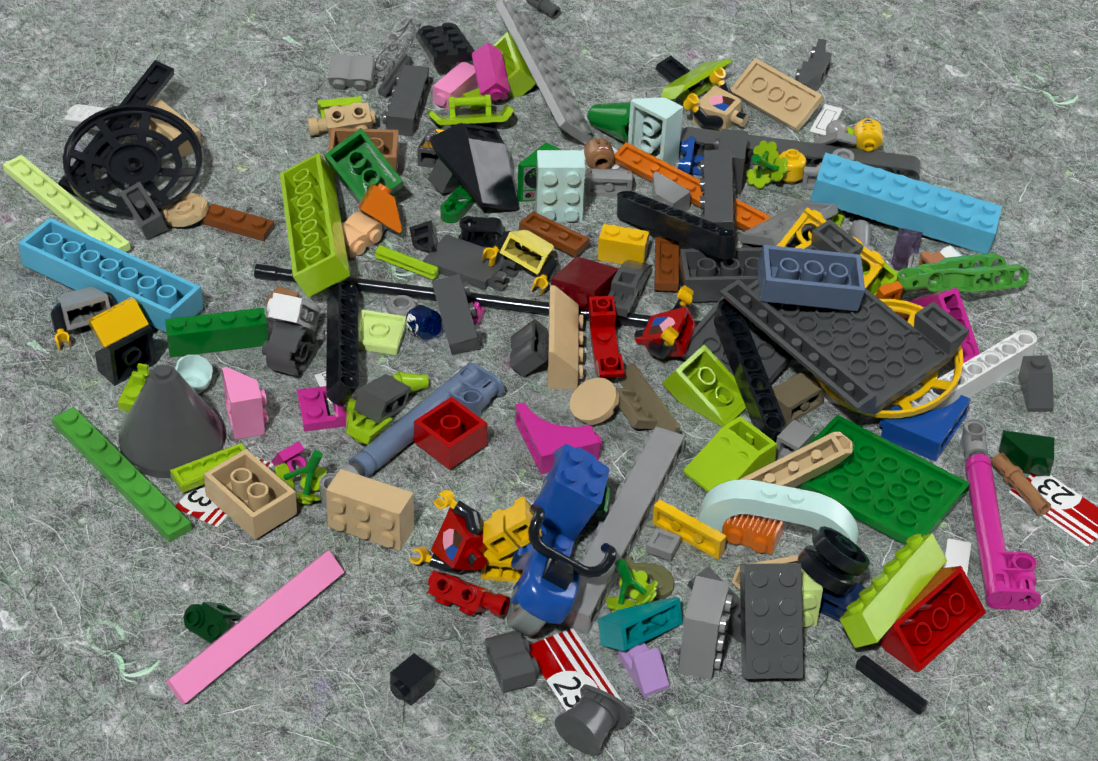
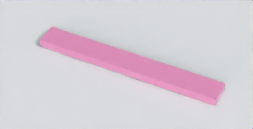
M329 550L325 551L165 682L181 704L187 703L341 576L344 570Z

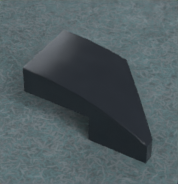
M432 221L409 227L414 248L436 251V235Z

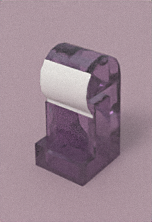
M904 228L899 229L891 266L895 270L900 271L903 268H911L914 253H919L923 232Z

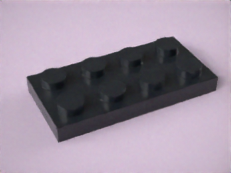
M443 23L442 26L437 27L426 25L422 26L421 29H415L417 40L434 66L473 61L472 53L475 50L456 24Z

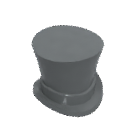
M584 684L580 688V701L555 719V728L563 740L573 748L588 755H597L608 732L624 726L630 717V712L626 704L617 697L596 687Z

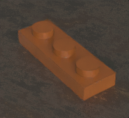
M213 203L209 206L207 215L201 219L204 225L264 242L275 228L274 220Z
M534 211L519 222V230H528L551 243L555 248L574 257H577L589 246L590 238Z
M656 237L654 290L678 292L679 242L669 238Z

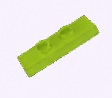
M242 443L179 466L170 470L171 478L181 493L205 484L204 473L246 448Z

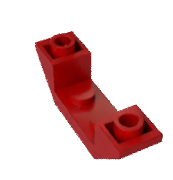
M614 296L589 297L590 339L594 369L599 378L624 377L625 375L622 354L618 353L615 332L616 310Z

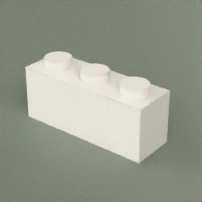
M273 293V298H270L267 304L269 318L311 328L316 332L321 308L303 298Z

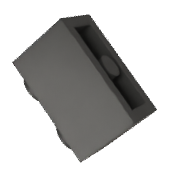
M384 374L357 390L354 410L377 423H381L404 409L411 387Z

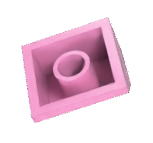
M228 367L222 368L225 404L234 440L264 435V424L268 423L266 408H263V405H267L265 390L259 389L256 379Z

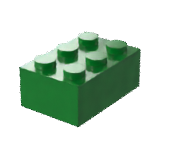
M362 128L324 154L326 163L358 204L371 184L376 186L379 183L391 189L390 195L395 196L404 189L403 180Z

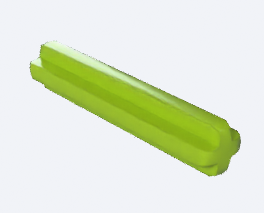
M379 245L375 250V257L384 262L431 280H435L439 275V268L427 262Z

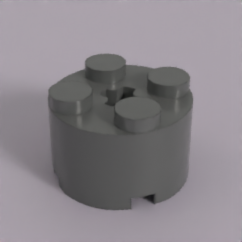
M276 320L273 323L269 341L266 340L262 347V354L266 355L267 367L294 376H299L298 373L303 374L307 370L313 355V351H310L309 347L310 343H315L314 331L311 328Z

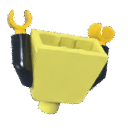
M528 230L506 231L492 245L493 248L484 249L482 262L489 258L490 267L495 265L497 253H501L535 274H539L534 279L531 291L535 286H538L542 289L540 295L544 294L548 285L547 280H550L558 264V260L552 252L554 246Z

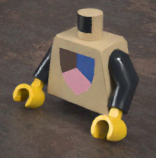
M718 67L709 77L712 83L718 84V87L714 85L700 100L696 94L690 93L684 101L683 107L686 110L693 111V124L721 131V128L729 129L733 124L742 127L746 125L748 115L741 112V99L736 97L727 82L724 83L722 80L726 75L723 68Z

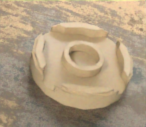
M189 193L180 202L163 210L162 215L165 223L169 226L185 227L203 219L207 215L209 207L204 196L200 197L199 194Z
M605 378L586 380L572 393L570 410L581 423L585 422L587 425L602 423L614 413L613 409L616 405L618 406L619 393L612 382Z

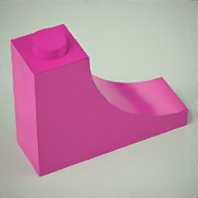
M958 287L925 294L908 301L922 307L935 302L969 329V334L961 344L963 364L980 354Z
M525 402L515 404V424L540 474L549 473L552 470L555 459L553 452L565 444H569L574 448L580 447L596 456V460L599 461V450L602 449V441L599 434H595L591 425L582 427L556 425L535 415Z

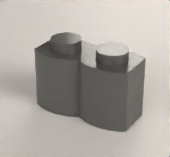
M536 319L511 336L512 351L509 363L511 368L523 377L548 359L546 345L549 342V333L547 328Z
M515 630L485 638L486 654L503 693L536 684L535 675L539 674V668L536 659L531 658L529 655L530 648L526 637L522 638L519 631Z

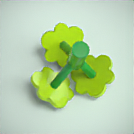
M763 140L754 148L752 161L758 166L746 171L745 176L748 178L747 183L749 185L762 189L771 180L779 182L787 172V159L784 157L778 158L779 152L776 151L777 144L775 142L767 143Z
M318 450L313 451L306 466L290 472L286 463L275 466V474L293 490L295 488L294 477L300 475L302 478L300 485L304 491L295 492L297 502L303 505L312 504L314 500L321 501V497L309 493L310 488L314 492L320 490V478L327 474L325 467L319 468L318 466L323 456Z
M625 559L617 560L615 566L620 575V595L616 598L607 597L605 600L607 607L614 612L619 609L643 605L653 601L657 594L655 590L658 582L654 580L651 584H648V575L645 571L636 572L634 569L629 570ZM631 596V598L634 599L636 603L632 600L625 599V597Z

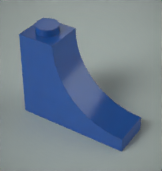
M961 395L954 403L941 409L930 410L911 417L881 418L879 424L882 428L881 437L897 446L936 462L967 417L971 399ZM895 405L891 409V411L902 410L901 407Z

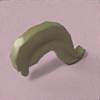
M628 556L626 563L629 570L634 569L636 572L645 571L648 578L652 579V582L654 580L658 582L655 590L657 594L654 599H665L672 594L674 579L668 569L653 563H635L632 561L633 557Z

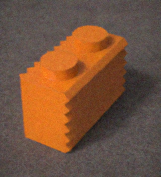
M738 514L724 522L722 534L726 535V540L731 544H741L752 548L758 553L765 552L773 555L783 533L784 521L750 514Z

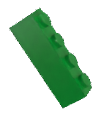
M264 308L165 319L170 358L261 347L268 340Z

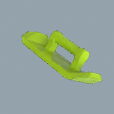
M724 59L701 64L666 85L662 90L661 98L675 101L680 96L681 101L684 103L690 93L700 96L714 85L716 86V84L710 81V74L716 71L718 67L726 70L733 61ZM704 80L703 84L689 92L688 88Z
M490 94L454 98L453 96L448 97L449 116H438L431 109L427 114L439 125H456L459 123L504 122L512 115L514 109L507 104L500 113H491ZM485 105V114L455 115V107Z

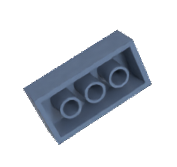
M763 245L757 264L760 301L858 311L865 292L861 255Z

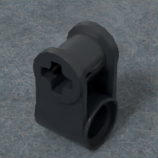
M465 216L460 219L461 234L458 238L482 247L493 248L492 245L503 235V224L498 218Z

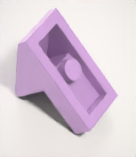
M643 642L627 651H618L619 660L643 697L669 688L668 678L657 647L648 649Z

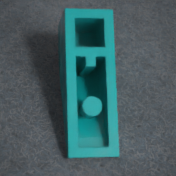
M679 597L619 609L598 619L601 645L621 651H627L683 624Z

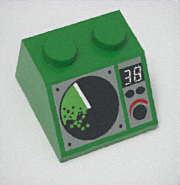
M546 142L537 150L561 149ZM537 150L518 164L517 197L520 202L536 201Z

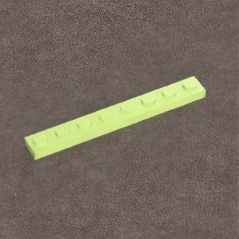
M23 155L3 164V170L6 174L72 228L124 252L131 250L129 241Z

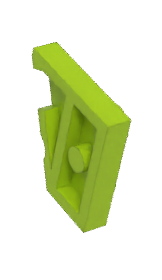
M350 398L346 407L345 434L353 437L359 443L368 445L391 426L393 419L389 417L383 422L377 423L355 411L356 400Z

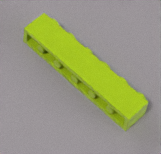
M933 533L924 536L915 534L906 540L907 544L895 552L893 560L883 566L884 570L871 579L872 583L859 593L860 597L846 607L847 611L839 620L855 648L877 643L947 562Z

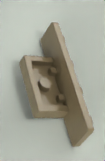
M629 363L624 371V377H621L619 380L623 388H616L619 393V404L617 407L629 420V424L636 429L654 430L657 426L677 433L680 429L678 422L634 363Z

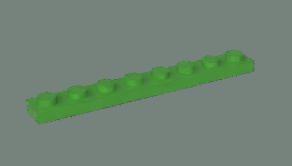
M73 407L52 418L53 426L169 542L192 530L191 522L79 411Z

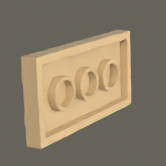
M757 58L752 61L730 88L733 94L743 102L796 132L801 129L824 100L823 96Z

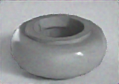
M397 295L389 299L386 304V310L389 314L413 315L416 311V303L409 296Z

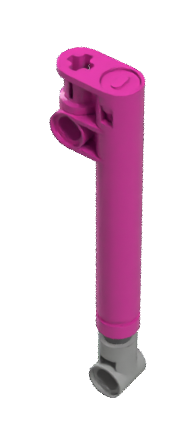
M969 419L964 423L960 445L965 452V467L967 480L970 483L969 493L986 602L989 607L994 609L1031 610L1041 603V595L1035 591L1037 584L1035 575L1037 561L1028 553L1006 552L992 465L988 457L985 437L987 426L982 420Z

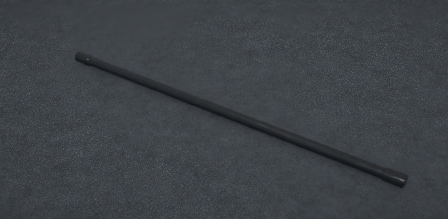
M262 264L255 265L254 278L296 282L293 278L292 269ZM347 277L345 279L352 282L357 290L436 300L434 289L431 287ZM335 283L330 287H336L338 283ZM470 293V296H466L468 303L473 302L474 304L478 302L480 306L549 315L548 302ZM578 308V314L583 315V319L589 320V311ZM628 313L627 317L616 316L615 323L646 327L651 316ZM694 320L697 326L700 321Z

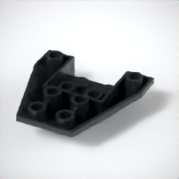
M459 123L430 137L429 141L436 155L480 206L513 211L519 209L512 162L497 129Z

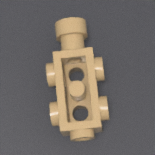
M356 102L341 107L332 106L329 109H324L325 118H307L310 136L328 131V136L330 137L331 128L372 129V124L376 123L374 110H369L368 102Z

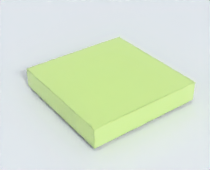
M361 310L358 316V349L397 355L407 328V316Z

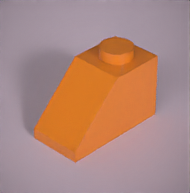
M381 183L378 186L371 184L357 208L400 234L402 227L395 197L390 195L391 189Z

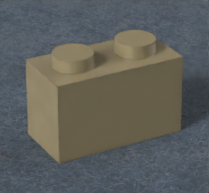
M805 370L795 376H791L780 385L772 387L786 426L793 420H798L823 404L825 391L819 382Z

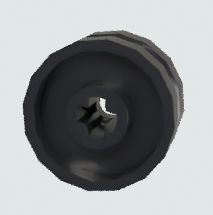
M822 526L812 537L813 545L806 546L800 553L798 562L801 563L802 569L824 588L839 595H846L855 584L854 576L862 575L870 565V560L859 546L842 533Z

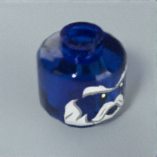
M417 305L409 310L406 315L405 321L409 333L423 340H431L441 331V315L425 305Z

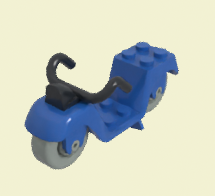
M565 444L553 452L555 459L552 470L543 480L541 492L529 509L533 515L528 528L530 543L522 548L519 546V549L514 551L511 567L515 570L523 569V574L513 588L512 598L510 599L511 603L507 613V623L511 628L526 636L536 634L546 622L562 623L573 607L581 576L592 578L603 575L612 567L617 556L615 547L604 543L601 546V551L605 554V557L596 566L589 567L570 558L574 540L602 503L610 470L608 466L597 461L596 456L580 447L574 448L569 444Z

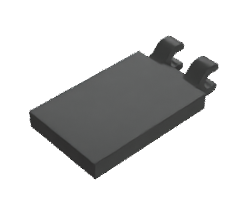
M447 234L437 244L436 251H431L423 259L424 262L437 266L439 274L448 277L460 274L462 282L467 281L468 284L484 290L487 286H491L498 291H503L507 287V283L503 282L507 276L514 278L519 270L514 269L518 263L510 258L507 259L501 253H497L496 263L490 267L489 258L482 262L484 247Z

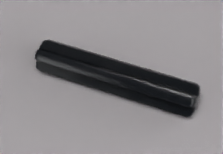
M863 655L857 660L855 668L916 714L920 715L926 710L928 705L926 699L869 657Z

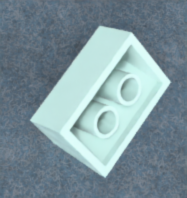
M667 98L632 99L630 104L628 143L670 165L676 163L679 159L683 106Z

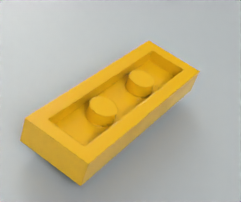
M660 499L654 505L652 524L663 530L681 535V540L717 560L722 557L725 551L726 535Z

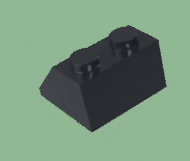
M150 325L144 326L95 352L97 370L114 386L129 379L133 371L138 372V363L147 364L149 367L156 364L152 327Z

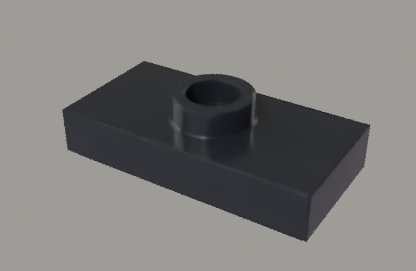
M672 56L658 63L655 69L671 82L690 72L688 68ZM702 80L688 88L689 92L700 86Z

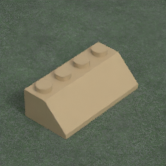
M550 285L547 389H576L578 379L583 380V365L578 364V362H583V348H578V346H583V331H578V329H583V315L578 314L579 305L554 285Z

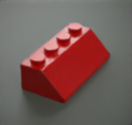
M962 566L941 568L879 640L887 653L914 672H920L986 613Z

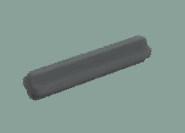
M402 54L378 89L379 95L388 97L393 89V85H396L397 73H401L403 65H410L412 61L411 56Z

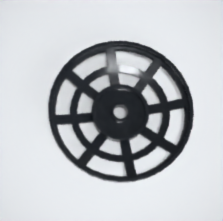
M140 104L119 105L94 113L74 129L65 144L63 152L64 174L73 192L91 207L118 216L132 215L126 209L127 206L121 196H115L104 190L103 187L114 184L125 190L140 182L151 194L149 196L151 200H157L161 203L156 205L160 212L180 202L191 192L199 179L203 162L198 137L183 119L164 109ZM122 116H142L139 128H123L111 132L105 123L107 120ZM151 118H156L169 123L177 128L181 134L171 141L161 133L150 130ZM97 126L103 137L93 144L88 154L75 150L74 148L82 136ZM138 135L136 142L120 144L117 140L119 137ZM150 137L165 146L156 151L150 145L145 144L146 139ZM187 140L190 142L195 153V168H182L181 155L177 148ZM108 143L112 150L107 155V158L96 157L97 152ZM171 153L175 161V168H162L161 158ZM71 158L85 162V174L89 183L80 186L75 184L71 174ZM132 163L139 165L137 168L128 167ZM92 165L106 168L107 177L96 181L92 173ZM159 176L172 177L170 182L161 190L154 185ZM193 176L188 186L172 199L165 196L176 185L180 177ZM95 190L103 197L118 202L117 206L114 208L92 200L84 193Z

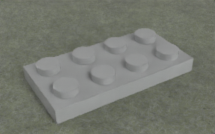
M802 201L741 233L742 243L752 244V246H776L806 208L817 210L828 221L830 217L838 213L837 204ZM806 225L802 228L801 233L814 228L811 225Z

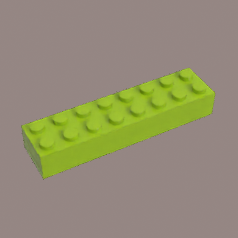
M320 153L279 173L293 278L307 297L319 294L329 286L340 283L350 276L334 175Z

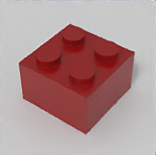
M450 397L414 421V443L450 470L487 445V422L455 398Z

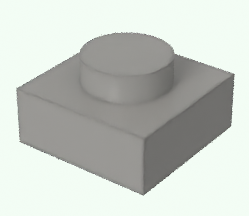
M656 527L646 545V553L671 561L680 544L681 535Z

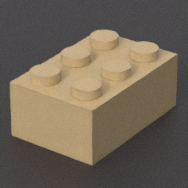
M247 449L204 473L206 496L254 540L297 514L296 492Z
M343 469L338 471L326 489L328 527L381 544L384 547L401 551L414 530L413 492Z

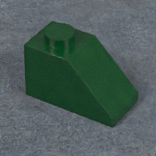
M1003 430L998 452L1004 453L1025 474L1050 477L1054 462L1055 438Z

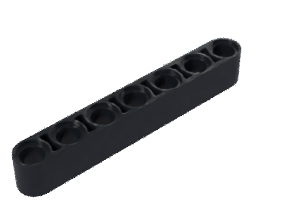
M621 191L617 194L618 218L716 258L732 259L736 256L737 233L734 230L633 191Z
M348 280L338 283L327 299L326 394L331 402L340 406L347 403L359 385L358 290Z
M724 298L720 300L714 317L715 328L753 426L776 442L777 436L783 431L786 424L744 315Z

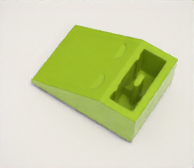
M739 416L717 432L686 466L683 473L706 492H709L719 484L740 480L775 462L777 443L743 417Z

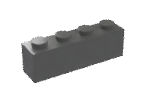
M403 65L401 73H397L396 85H393L392 98L388 100V111H385L383 116V124L387 125V129L398 130L399 135L413 137L429 87V67Z

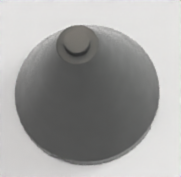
M160 365L151 371L119 431L121 454L130 463L139 467L140 473L156 478H171L170 470L221 451L224 440L222 423L217 414L178 371L169 365Z

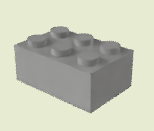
M696 576L684 619L679 673L712 680L714 669H720L723 653L719 651L722 652V649L726 646L728 632L725 630H728L730 614L726 613V611L730 612L733 595L728 594L729 582Z

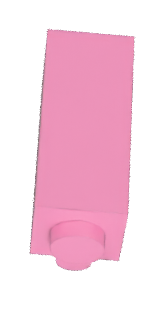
M460 62L433 85V104L449 110L448 97L460 98L463 93L477 89L479 85L474 65Z

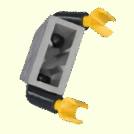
M93 286L61 294L59 296L60 303H57L51 310L54 332L57 333L55 335L57 349L61 350L60 343L67 342L69 348H71L70 336L65 332L66 330L89 325L88 319L118 304L113 294L102 292Z

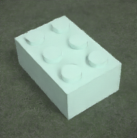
M537 150L536 213L555 222H582L585 179L584 150Z

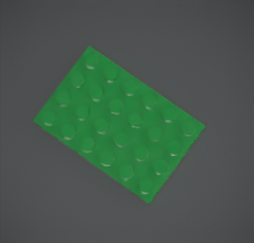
M836 415L810 443L832 432H841L853 442L852 454L828 471L796 486L802 490L820 493L834 499L843 505L854 518L906 545V540L915 534H921V536L931 534L969 491L970 483L863 427Z

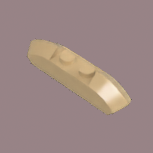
M832 432L740 480H755L794 488L828 471L852 454L853 442L841 432Z

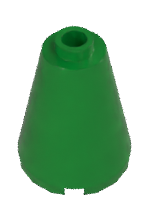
M631 102L595 104L589 109L587 114L589 123L624 143H628Z

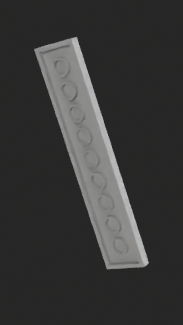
M499 0L495 5L557 124L561 129L586 145V143L593 139L590 134L592 130L584 122L583 119L585 117L577 109L578 104L570 96L571 91L564 85V78L557 72V65L550 59L551 54L544 48L545 43L537 35L538 30L531 24V17L525 12L520 13L513 3Z

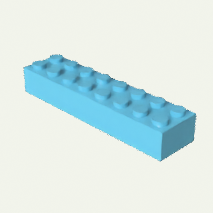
M826 152L810 198L814 202L837 204V209L983 254H987L996 235L1002 206L992 202L976 199L969 195H963L946 188H940L923 181L914 180L904 175L891 173L881 168L868 166L861 162L852 161Z
M52 218L46 220L18 243L23 266L74 290L93 286L102 292H109L113 294L117 303L133 297L137 301L148 324L166 332L165 319L195 316L203 309L201 286Z

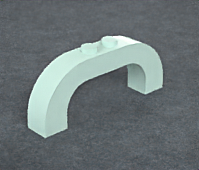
M733 480L714 487L704 497L698 516L700 522L721 533L723 532V524L728 518L738 514H750L806 525L816 530L826 526L842 533L856 545L859 535L857 523L851 513L834 499L812 491L755 480Z

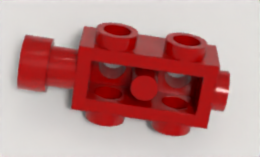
M435 570L432 571L428 579V586L430 587L427 593L436 596V602L450 606L451 603L460 606L459 611L474 616L475 613L485 612L488 609L491 614L502 618L508 610L510 597L501 593L493 594V591Z

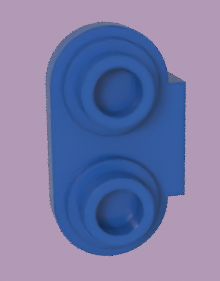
M690 136L687 140H682L681 153L685 154L684 158H679L678 169L689 175L702 176L704 174H701V171L697 166H693V164L700 163V160H704V156L694 155L695 137Z

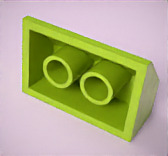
M507 32L493 46L502 52L510 86V92L507 93L508 98L519 97L531 90L536 82L511 34Z

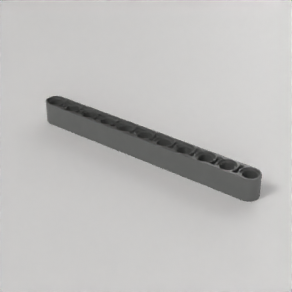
M693 127L683 128L680 136L679 153L685 156V154L681 153L682 140H687V138L692 136L695 137L694 155L704 156V150H714L715 139L720 137L721 131ZM748 135L745 164L757 165L752 161L753 150L764 140L767 143L775 142L777 144L776 151L779 152V155L789 149L798 150L806 158V167H816L823 161L825 152L832 154L837 149L845 148L854 153V161L875 168H881L898 175H904L914 180H919L920 160L911 155L880 151L867 152L856 148Z

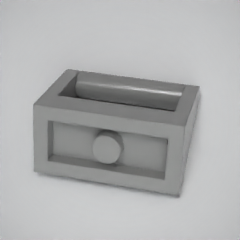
M586 169V196L617 197V194L621 191H632V170Z

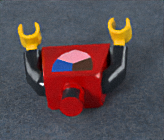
M686 285L682 286L677 293L679 300L672 310L652 315L646 328L635 332L636 343L638 345L645 344L651 356L664 359L666 356H685L696 327V323L688 309V305L692 303L694 291Z
M443 490L438 494L444 499L437 498L434 500V505L439 509H444L448 506L450 508L431 548L433 555L429 554L427 548L420 546L412 549L420 554V558L411 557L409 560L415 565L428 562L430 563L429 566L450 573H462L464 570H480L487 563V559L483 555L486 546L483 543L481 516L478 511L462 501L456 502L452 491Z

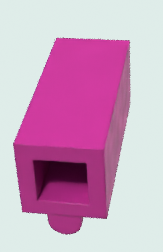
M487 42L472 53L480 94L483 96L490 94L491 101L493 102L499 99L506 100L508 99L507 93L510 92V86L502 52Z

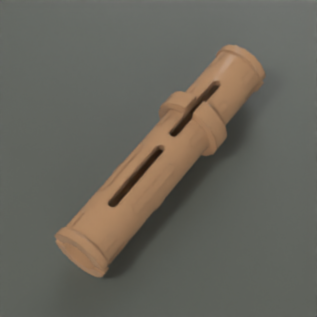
M999 453L993 457L991 464L1002 474L1004 482L1011 485L1038 516H1041V514L1045 515L1051 509V504L1023 475V470L1015 466L1004 453Z

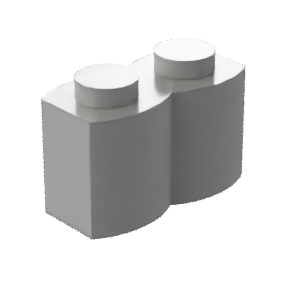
M331 55L328 73L329 84L336 89L354 87L357 90H366L367 88H372L375 70L374 58L363 55Z

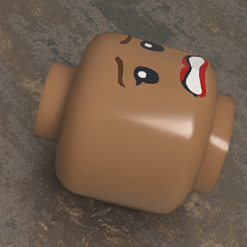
M594 138L586 143L584 147L586 163L590 168L608 169L612 166L615 155L612 145L607 139Z

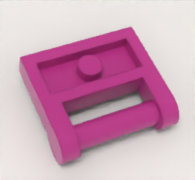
M326 386L297 389L304 432L346 426L344 405L340 406L333 403L335 414L328 416L325 399L328 398Z

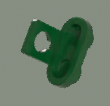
M203 602L202 604L190 605L186 609L183 619L188 630L212 644L232 627L227 619H240L241 614L222 603Z

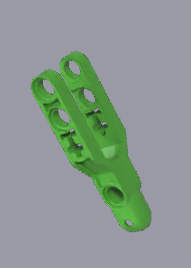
M996 253L946 257L939 263L903 268L897 273V281L904 287L903 290H929L931 292L956 287L961 292L1017 288L1026 284L1029 278L1028 269L1019 264L1008 265L1005 259ZM998 259V266L991 267L992 263ZM979 261V267L973 268V265ZM1020 270L1019 278L1014 281L1013 276L1015 272ZM1001 275L1000 280L995 283L994 278Z

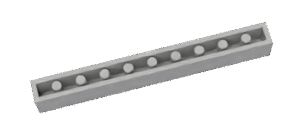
M656 426L651 436H646L643 451L637 453L633 469H628L624 486H619L614 504L610 503L607 508L605 521L599 522L595 539L589 541L585 558H580L578 562L589 567L600 564L605 557V554L601 551V546L604 543L615 547L617 551L615 562L619 559H625L626 561L653 512L654 505L658 502L683 454L685 435ZM615 562L606 573L599 577L587 578L581 576L573 607L560 625L589 634L619 576Z

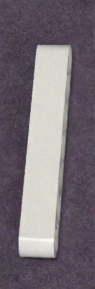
M1020 330L965 362L962 367L961 378L954 391L941 404L930 410L944 408L954 403L961 395L970 398L1021 367L1023 356H1033L1037 341L1036 335L1028 330ZM954 369L938 378V380L952 381ZM931 388L925 395L912 401L911 405L913 408L924 405L936 399L946 390Z

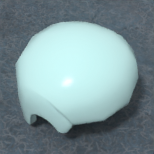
M186 355L177 361L175 369L198 394L208 388L212 380L213 367L206 358L199 355Z

